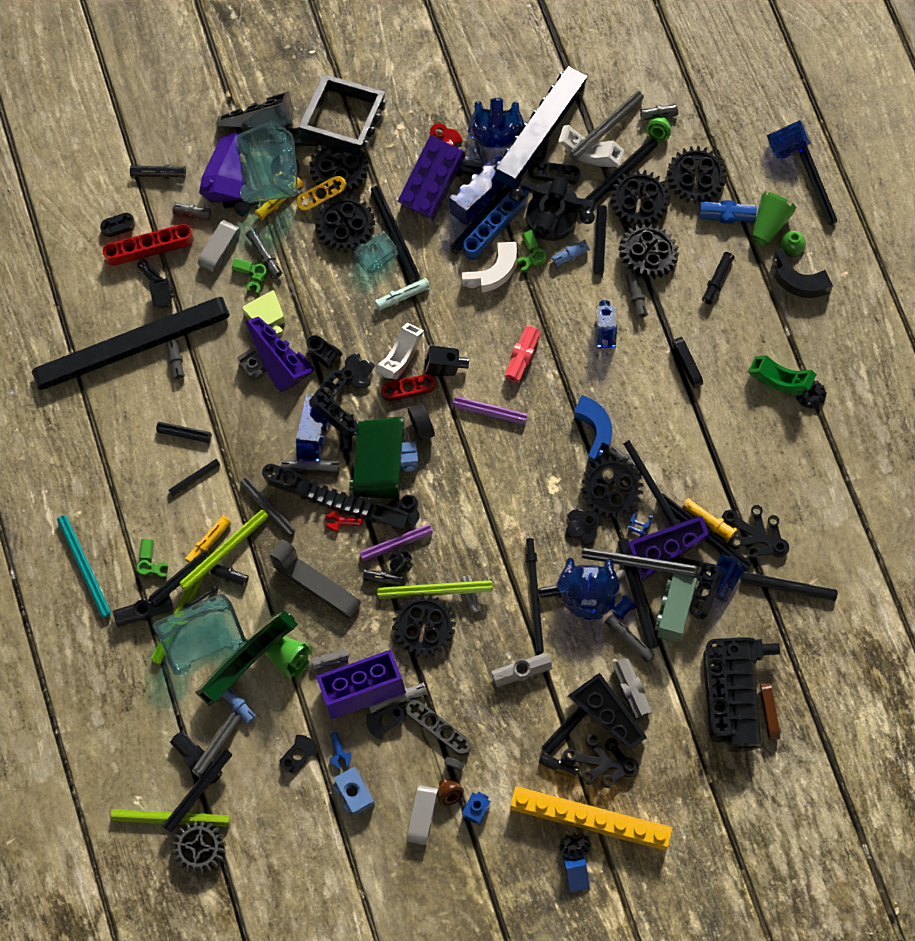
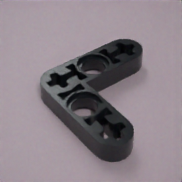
M548 139L541 149L544 153L543 156L536 157L529 166V177L534 180L553 182V179L557 177L565 179L569 184L578 183L580 180V170L578 167L546 162ZM535 167H538L537 173L533 171ZM544 168H546V175L543 174ZM551 169H557L559 171V174L557 176H551L549 174V171ZM562 170L565 171L564 177H562ZM571 172H574L573 178H570Z
M334 370L312 395L309 404L313 410L345 436H351L358 428L357 421L332 400L345 384L346 375L340 370ZM335 378L338 379L336 384L333 383ZM324 387H328L332 394L327 393ZM330 410L334 411L337 417H333L330 414Z
M678 557L673 562L701 567L698 574L690 576L697 578L699 583L691 601L689 612L698 620L704 619L709 614L723 578V571L715 564ZM707 572H708V573H712V574H714V573L716 572V574L710 576L709 574H707ZM710 588L709 594L702 596L703 590Z

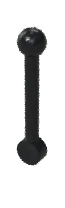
M212 586L211 590L190 603H185L183 605L184 610H191L192 606L212 593H217L218 587Z

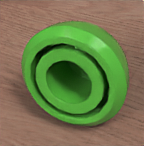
M655 118L647 124L646 132L650 138L653 137L657 142H664L671 135V126L666 118Z
M789 231L782 236L780 248H783L785 254L797 256L805 250L806 240L800 232Z

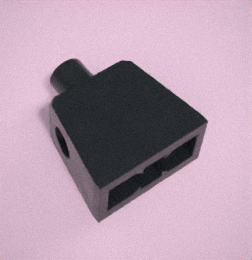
M429 346L425 356V374L432 376H455L458 368H469V358L459 357V349Z

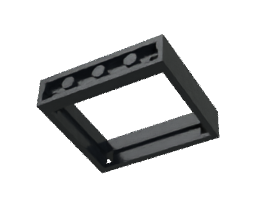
M323 74L298 127V139L361 157L364 149L368 148L369 137L374 135L375 124H378L380 121L381 110H385L387 103L385 92ZM328 91L374 103L358 140L312 127Z

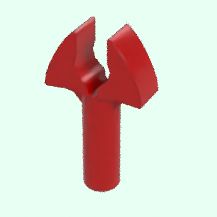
M339 510L326 515V519L336 520L333 524L325 523L326 527L334 532H338V528L342 525H362L361 518H342L339 515Z

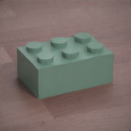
M677 573L673 574V578H668L664 593L668 596H663L659 611L663 615L658 614L654 629L658 631L657 638L680 643L697 578Z

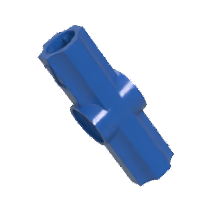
M724 200L721 203L701 202L699 216L700 219L719 220L724 224H732L736 221L755 222L757 206L737 204L732 200Z

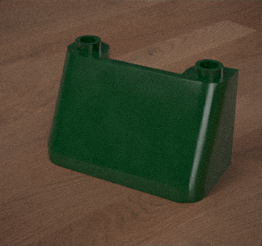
M404 417L358 421V428L354 432V436H357L354 478L350 479L349 490H353L355 497L400 499L399 486L402 442L405 430Z

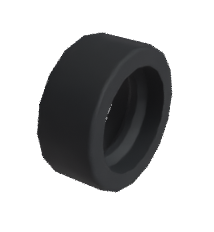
M419 403L408 408L411 423L419 440L424 441L434 437V428L424 405Z

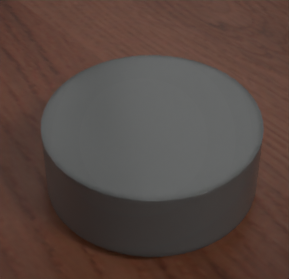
M446 757L444 765L459 771L463 770L465 763L450 757Z

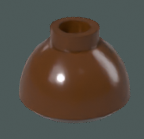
M449 779L440 781V787L437 792L439 804L450 806L461 800L464 795V789L460 784Z

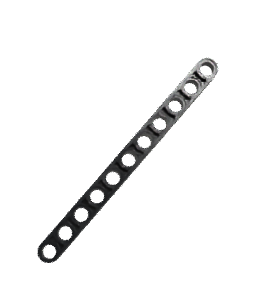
M223 297L213 298L40 365L32 370V375L39 390L48 389L223 321L230 316Z

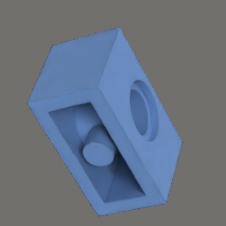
M355 766L334 777L336 784L333 787L338 796L342 794L345 800L342 804L347 813L352 812L353 816L375 805ZM351 788L358 790L357 795L354 797L347 795V791Z

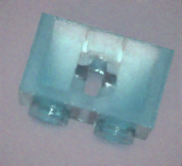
M383 231L380 234H375L366 244H360L354 251L356 261L369 275L397 256L398 249L386 232Z

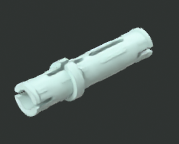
M424 278L398 291H391L389 295L376 299L375 304L379 311L391 305L396 306L400 301L430 289L429 282Z

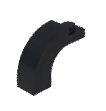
M783 248L775 251L773 264L776 272L774 277L782 288L795 296L803 298H816L831 293L833 285L826 270L811 275L801 274L792 268Z

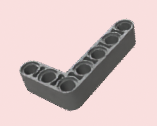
M281 539L270 553L272 565L278 572L346 618L350 619L360 606L361 601L300 560L297 557L295 548L287 541Z

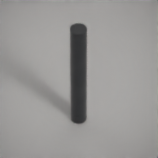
M217 459L211 461L168 491L172 496L218 467L220 465Z

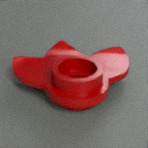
M436 123L430 129V135L453 146L454 144L462 143V137L458 131L447 128L442 123ZM437 129L442 130L441 135H438L436 133Z

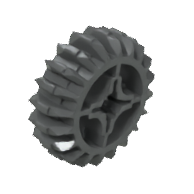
M194 821V827L192 828L187 823L186 827L188 830L184 831L180 828L179 831L182 835L174 836L178 840V842H172V846L178 848L172 850L173 855H178L174 858V861L180 862L178 865L180 869L186 866L185 873L188 874L192 869V874L196 876L198 870H200V874L203 876L205 875L204 869L212 873L211 866L214 865L215 868H218L219 865L216 861L223 862L224 859L219 854H226V850L221 849V847L226 846V842L220 841L224 838V835H217L220 830L218 827L213 829L212 823H209L206 827L205 821H202L200 826H198L197 821ZM198 833L194 841L186 842L190 836ZM205 833L214 839L215 847L205 844ZM201 842L203 850L197 853L195 846H198ZM183 849L193 852V863L185 859ZM213 853L210 859L200 863L204 855Z

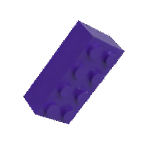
M430 135L397 202L434 220L466 153Z
M391 649L316 676L331 720L406 693Z

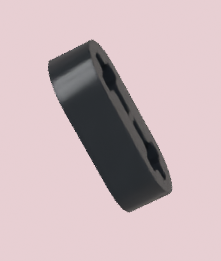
M122 213L103 220L100 224V229L105 237H114L133 230L135 220L130 213ZM125 219H128V221H129V224H128V225H125V223H124V220H125ZM107 225L111 226V231L107 230Z

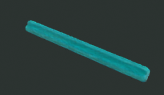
M62 515L57 518V521L101 617L106 618L111 615L109 606L68 517Z

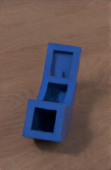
M581 395L574 411V418L589 424L595 432L596 439L587 460L588 463L594 465L597 459H601L604 449L608 451L610 448L612 424L607 412L599 403Z

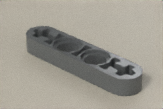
M412 700L407 704V715L458 755H466L470 751V740L422 702ZM411 706H419V711L424 714L422 720H419L421 716L417 712L411 713ZM427 717H434L436 724L432 727L425 724ZM445 728L450 729L452 732L451 737L448 739H444L440 735L441 731ZM455 735H458L456 738L458 742H466V749L461 748L458 750V744L453 741Z

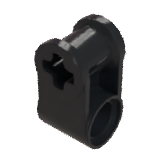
M318 335L310 336L307 340L308 354L328 369H332L333 363L338 357L343 355L337 347ZM319 344L320 347L317 349L311 348V345Z

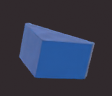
M563 856L570 893L590 889L584 856L578 859H569Z

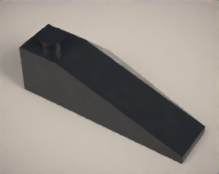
M288 91L266 98L267 101L260 105L256 102L252 103L244 111L237 109L218 117L216 124L217 126L286 128L291 125L294 119L290 93Z

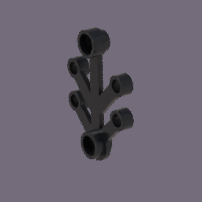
M754 505L750 512L751 516L754 517L756 528L738 518L737 513L733 510H726L723 513L722 519L724 523L730 527L735 525L751 535L743 538L734 536L730 542L732 548L739 549L741 546L763 542L768 546L762 548L751 546L748 548L747 556L750 559H756L758 556L773 554L775 557L781 558L788 554L789 544L781 538L778 527L779 518L776 515H771L767 520V525L772 531V539L766 535L761 516L763 512L761 506ZM758 509L760 513L755 514L753 510ZM727 515H733V519H728ZM775 519L777 523L771 524L770 520ZM738 540L740 544L735 545L733 541ZM777 545H782V546H783V549H782V550H778V549L776 548V546H777ZM755 550L757 554L751 555L749 551Z
M594 734L588 735L585 743L588 747L592 748L598 757L578 754L571 748L566 749L561 756V761L566 766H573L576 762L598 766L592 771H586L583 774L582 781L587 785L592 784L595 778L610 768L618 770L612 775L607 774L603 777L601 784L605 788H611L614 782L623 776H635L639 770L637 761L626 757L617 747L618 741L615 738L607 739L605 748L611 751L618 761L611 760L598 744L599 739ZM589 739H593L595 743H591ZM612 742L614 747L609 746L608 743ZM568 753L572 754L574 758L568 757ZM626 764L631 765L632 769L627 768ZM589 775L592 780H587L585 776ZM605 779H609L611 784L606 783Z

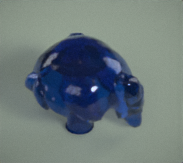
M502 98L490 99V110L484 109L481 101H476L474 105L475 110L467 130L470 137L488 149H503L513 145L512 142L515 136L521 134L524 120L519 110V103L515 101L511 104L510 110L503 111Z
M568 558L557 582V588L562 594L563 602L569 612L576 617L586 620H598L610 612L616 602V593L620 589L612 559H607L604 567L597 565L575 566L574 560Z

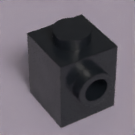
M164 278L150 281L149 287L153 307L165 308L172 304L175 292L174 287H170L169 279Z

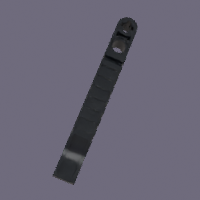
M267 464L262 469L263 478L269 486L297 494L303 500L307 498L311 503L315 504L316 502L320 506L325 505L329 509H336L341 513L345 512L346 515L363 518L367 522L372 521L373 523L386 524L404 530L409 517V513L377 502L375 506L372 499L368 498L367 502H365L363 497L359 496L357 500L355 495L350 494V497H348L345 492L341 491V494H339L333 488L330 491L326 485L320 487L318 482H310V480L288 468ZM288 478H294L292 483H285Z

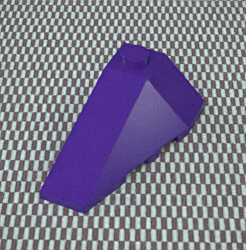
M259 316L245 322L269 378L280 392L292 388L314 372L315 369L304 355L299 351L295 353L289 347L290 343L286 340H280L276 336V331Z

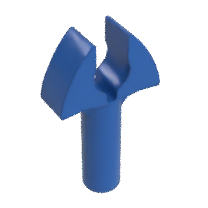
M334 732L330 736L335 756L330 758V761L338 770H341L338 763L340 757L345 759L348 768L351 762V752H343L337 732Z

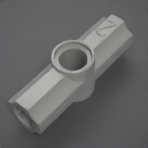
M546 652L525 660L519 659L513 664L492 670L491 673L496 688L516 681H525L531 676L552 670L553 667L550 657ZM523 666L527 669V672L520 674L517 672V668Z
M629 659L617 661L613 664V669L620 682L621 692L625 700H628L635 719L648 716L652 711L644 695L643 685L639 677H636Z

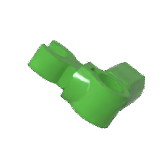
M533 230L522 234L528 250L532 253L527 258L520 257L517 259L518 265L526 263V266L521 268L522 273L527 272L531 266L543 265L547 260L546 252L541 249V245Z
M234 258L232 270L247 275L252 274V281L246 287L247 292H250L252 287H257L256 295H259L261 292L260 284L267 277L266 267L263 264H256L254 266L251 262Z
M141 539L139 553L141 561L137 564L138 574L141 577L154 576L155 574L160 578H167V573L160 572L161 568H168L167 563L162 562L155 565V563L149 562L152 561L154 540Z

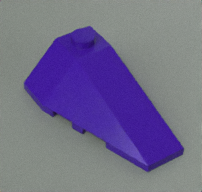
M238 134L221 135L202 175L199 194L211 203L242 199L245 182L241 173L243 167L239 157L241 151Z

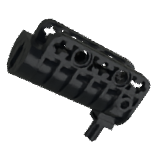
M737 637L711 639L706 645V650L703 653L709 736L716 743H728L729 752L751 751L762 747L754 665L757 661H762L763 656L780 655L779 643L762 644V639L755 640V638ZM717 693H720V695L718 696V698H715V699H714L713 696L716 697V696H717ZM723 722V725L720 724V728H716L719 723Z

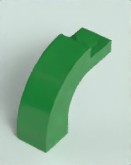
M767 355L755 356L747 372L761 383L778 391L793 395H802L804 390H809L817 375L812 370L794 371L774 362Z

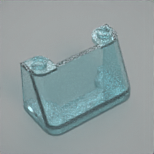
M270 120L237 135V149L247 157L249 184L241 187V199L252 203L290 198L298 194L295 143L292 134L274 120Z
M224 594L213 596L160 619L152 625L174 675L186 674L189 672L192 662L224 648L236 651L246 640L233 605Z

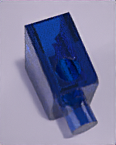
M608 300L600 301L599 306L596 307L597 348L616 347L615 306L610 305Z

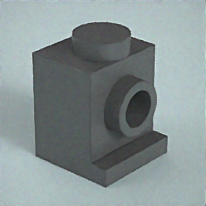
M253 347L237 357L239 365L251 381L262 378L265 372H267L261 358Z

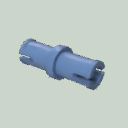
M586 240L572 247L568 246L566 250L551 256L553 262L555 261V266L558 267L569 260L573 261L576 259V256L589 251L590 248L586 245Z
M229 687L222 697L232 706V710L237 712L246 724H249L256 718V714L245 704L246 701L241 699Z

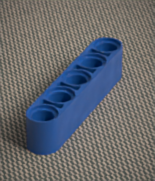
M522 189L524 191V198L519 202H514L510 198L509 192L465 239L463 246L466 258L472 260L478 258L528 203V191L526 189ZM507 207H509V208H511L512 210H511V211H505L504 209L507 208ZM498 220L500 223L493 224L492 221ZM486 233L488 236L481 237L480 234ZM474 246L476 249L469 250L468 247Z

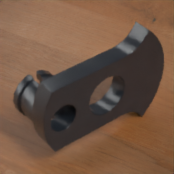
M393 703L375 715L367 714L366 723L368 730L376 738L383 739L385 732L405 721L406 710L397 703ZM397 709L401 711L400 716H397L396 714L398 711ZM385 714L391 717V722L387 726L381 723V718Z
M296 735V742L279 761L287 772L295 774L310 756L318 755V750L312 739L305 735ZM297 749L304 752V756L300 760H296L292 756L293 752ZM292 762V767H286L285 764Z

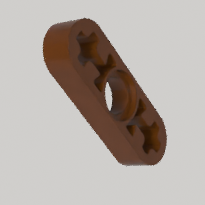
M771 683L760 684L769 741L780 739V730Z

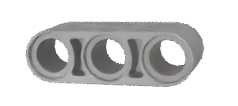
M222 220L200 254L197 264L215 273L236 242L241 229Z
M418 785L407 834V842L427 845L437 800V788Z

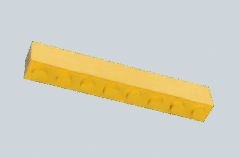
M515 786L510 810L664 851L668 848L673 828Z

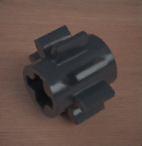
M397 550L388 558L391 561L390 568L398 574L402 572L405 574L406 571L409 572L414 565L411 563V554L405 550Z

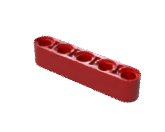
M180 224L106 244L102 251L107 264L116 266L190 246L193 243V234L188 225ZM182 234H188L186 237H180ZM166 238L170 239L168 242H162ZM147 243H152L151 246L144 247ZM129 248H134L131 252L126 251ZM110 253H116L112 257L108 256Z

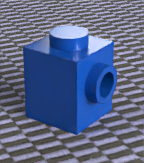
M472 792L462 812V817L480 826L491 805V801L488 800L489 797L481 792L477 794Z

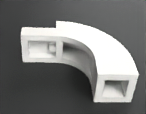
M565 125L562 128L558 142L565 147L564 152L569 155L570 151L585 137L580 135L571 126ZM614 141L596 142L577 160L601 167L620 166L624 149Z
M516 242L497 243L498 259L490 269L478 272H462L463 287L475 288L481 286L482 292H488L499 288L507 282L516 266Z
M409 323L401 327L392 350L377 365L376 371L385 378L397 380L412 359L424 330Z

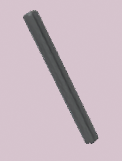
M636 91L572 149L569 156L573 160L579 159L643 100L644 95L640 91Z
M583 548L582 558L688 576H695L696 566L588 548Z

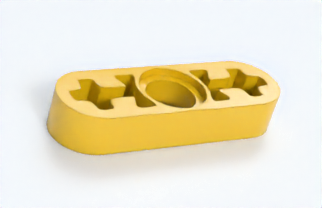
M336 176L302 193L297 198V206L302 210H308L343 192L346 188L345 179L341 176ZM335 180L341 182L340 189H329L330 186L335 184ZM319 188H323L326 191V196L323 199L317 196ZM313 195L315 200L309 201L308 206L302 204L303 197L307 199Z

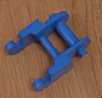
M635 509L630 520L632 525L628 526L629 533L634 531L642 537V535H645L644 530H648L653 516H650L647 523H640L635 519L638 512ZM634 524H638L640 526H643V529L640 530L633 526Z

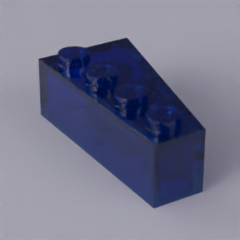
M498 154L482 167L480 175L477 173L471 177L468 186L463 184L459 188L460 192L458 195L453 193L449 197L450 214L466 226L473 222L479 215V212L490 204L491 199L503 190L502 187L505 184L495 179L496 171L494 167L499 160L502 161L503 159Z

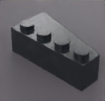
M600 672L567 696L630 751L647 739L644 732Z

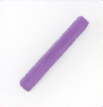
M455 397L453 406L455 408L523 425L527 421L526 413L461 397Z
M427 524L361 551L360 557L363 562L401 548L432 535V528Z

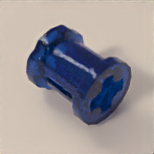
M626 595L622 597L623 600L610 609L620 621H623L624 616L631 610L636 609V605Z

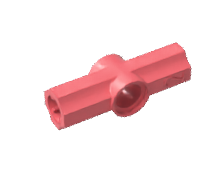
M526 326L519 343H516L511 354V361L504 374V377L509 381L519 383L526 366L530 364L534 355V348L541 334V331L537 328Z

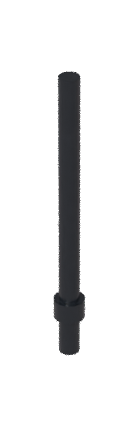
M628 440L623 443L669 520V526L672 527L680 524V520L676 519L631 441Z
M528 538L526 539L527 554L525 556L529 568L536 653H543L544 645L536 562L538 560L534 548V539Z

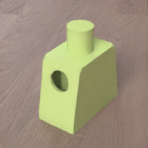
M274 290L242 307L248 320L259 316L276 331L277 337L284 333L280 326L285 323V319Z

